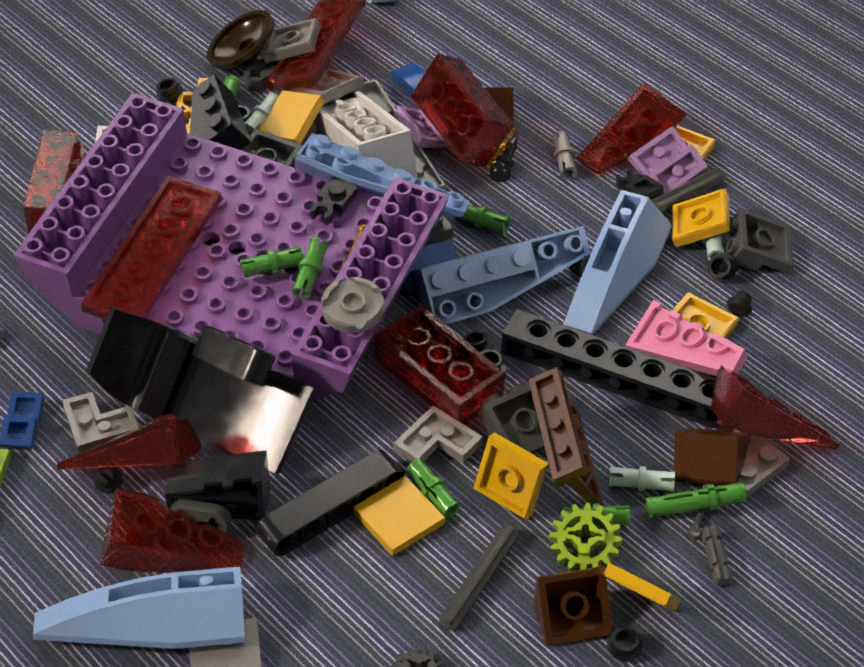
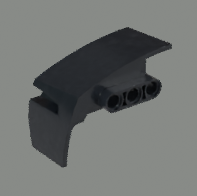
M110 307L85 371L107 394L119 402L154 419L162 420L234 454L267 450L269 471L274 474L280 473L317 390L312 386L272 369L276 358L275 355L219 329L203 325L199 336H196L178 328Z

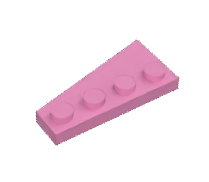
M655 300L652 301L625 345L628 348L647 353L665 361L730 380H735L748 357L744 348L716 333L710 334L704 330L703 326L695 322L690 323L682 318L681 314L673 310L668 311Z

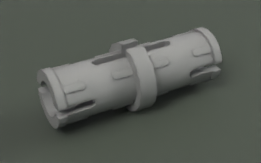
M559 131V140L556 133L552 137L555 147L554 160L559 166L560 177L566 181L572 180L570 171L573 178L577 176L574 162L576 154L571 147L569 134L565 131Z

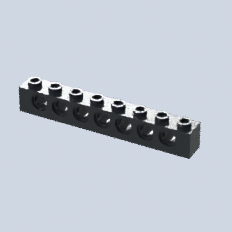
M516 309L502 333V354L547 370L557 367L564 376L716 430L730 431L734 427L742 409L746 388L531 313Z

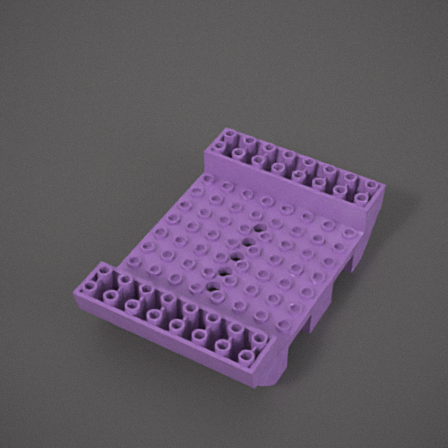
M132 93L15 251L13 257L26 280L33 283L53 304L82 328L100 334L110 307L178 328L196 336H199L203 325H208L275 355L276 358L272 369L316 388L317 390L312 399L314 401L336 391L343 393L439 221L450 195L395 177L384 197L358 189V195L344 213L334 211L333 221L329 225H325L324 214H318L315 219H312L310 209L317 202V194L329 180L321 179L300 170H295L293 167L189 134L186 129L184 109ZM366 224L367 226L365 227L360 238L358 239L350 255L348 256V253L358 235L359 225ZM184 231H187L188 235H185L184 237L178 235L180 232L183 233ZM312 237H320L317 249L323 239L329 243L321 264L323 267L322 273L316 278L309 299L301 298L304 286L299 292L298 297L292 293V288L300 271L298 266L288 268L294 270L295 272L287 273L285 269L278 270L276 274L269 272L244 278L240 259L267 254L266 251L269 250L276 252L297 246L301 247L303 257H305ZM208 240H211L214 244L208 246L204 243ZM235 250L241 253L234 255L231 252ZM350 277H360L368 279L379 286L384 297L385 311L380 322L373 328L361 333H345L327 324L322 315L321 298L325 289L334 281L342 279L343 282L350 280Z

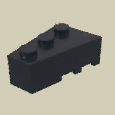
M213 74L193 89L190 134L241 150L251 143V139L233 92Z
M267 450L172 463L165 491L167 512L175 501L187 499L224 506L230 512L231 519L260 521L266 516L270 496Z

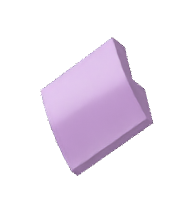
M423 102L419 110L398 105L394 112L398 121L411 130L412 140L416 146L442 148L464 143L468 139L444 106Z
M673 126L627 158L641 176L646 174L664 185V193L686 183L708 167L692 144L687 146Z

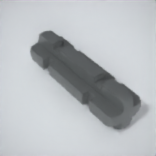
M715 525L711 527L706 526L703 528L701 536L703 544L707 546L705 551L710 570L713 572V582L716 586H728L731 584L733 576L730 567L727 566L729 561L724 543L720 540L722 538L720 529Z

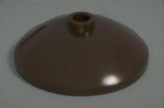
M255 10L243 14L227 24L215 36L208 48L207 59L210 64L218 69H231L256 59L263 52L273 35L275 22L271 14L265 10Z

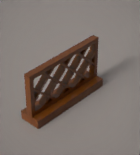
M555 367L529 379L553 481L558 487L569 482L587 503H590L591 507L593 503H599L601 506H604L580 413L568 398L561 371Z

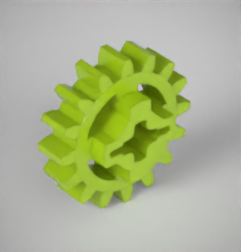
M587 502L584 510H579L576 504L572 505L573 513L571 514L562 510L561 517L563 521L554 520L552 523L553 528L557 532L549 533L550 541L555 543L550 546L552 554H559L557 557L559 565L568 562L569 572L575 571L576 568L581 570L599 567L600 565L607 568L608 564L611 563L609 557L618 559L619 550L615 547L622 546V537L616 535L621 533V528L619 524L612 525L614 522V515L612 513L604 517L603 506L600 505L596 511H592L590 503ZM593 521L600 524L605 530L598 529L593 524ZM584 535H589L588 543H582ZM567 549H573L578 554V557L573 556ZM598 551H602L599 555H597V556L591 558V557L594 556Z

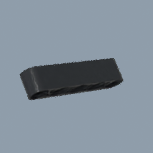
M377 450L264 516L256 525L255 532L275 556H284L353 515V507L401 479L405 476V473L384 450Z

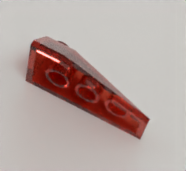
M644 82L577 156V160L596 175H600L626 160L631 154L671 126L676 128L687 114Z
M721 365L718 369L711 409L718 417L717 423L729 432H733L736 429L748 436L833 450L839 448L840 444L825 429L797 411L790 415L791 410L772 395L767 398L761 391L755 388V384L725 366Z
M168 414L157 416L156 421L70 455L58 462L57 468L60 470L182 464L202 450L201 442L188 419H176V415Z
M120 488L116 489L104 535L101 566L133 572L168 573L240 567L242 570L243 541L209 524L203 526L187 518L188 514L180 509L176 512L160 504V499L150 494Z

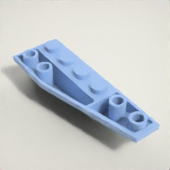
M312 133L295 158V170L327 180L334 176L357 186L359 190L384 197L395 177L449 194L448 202L441 216L463 217L470 202L457 192H448L439 188L432 181L420 180L411 176L404 169H395L385 165L378 158L364 156L353 147L341 146L332 142L325 135Z
M625 190L620 191L589 257L563 325L593 335L656 266L672 230V224L649 197Z
M584 226L415 269L412 270L419 300L425 311L429 313L431 322L434 321L438 327L495 310L573 265L585 256L590 255Z
M240 567L166 573L137 578L89 591L36 612L33 639L170 649L244 643L246 641Z

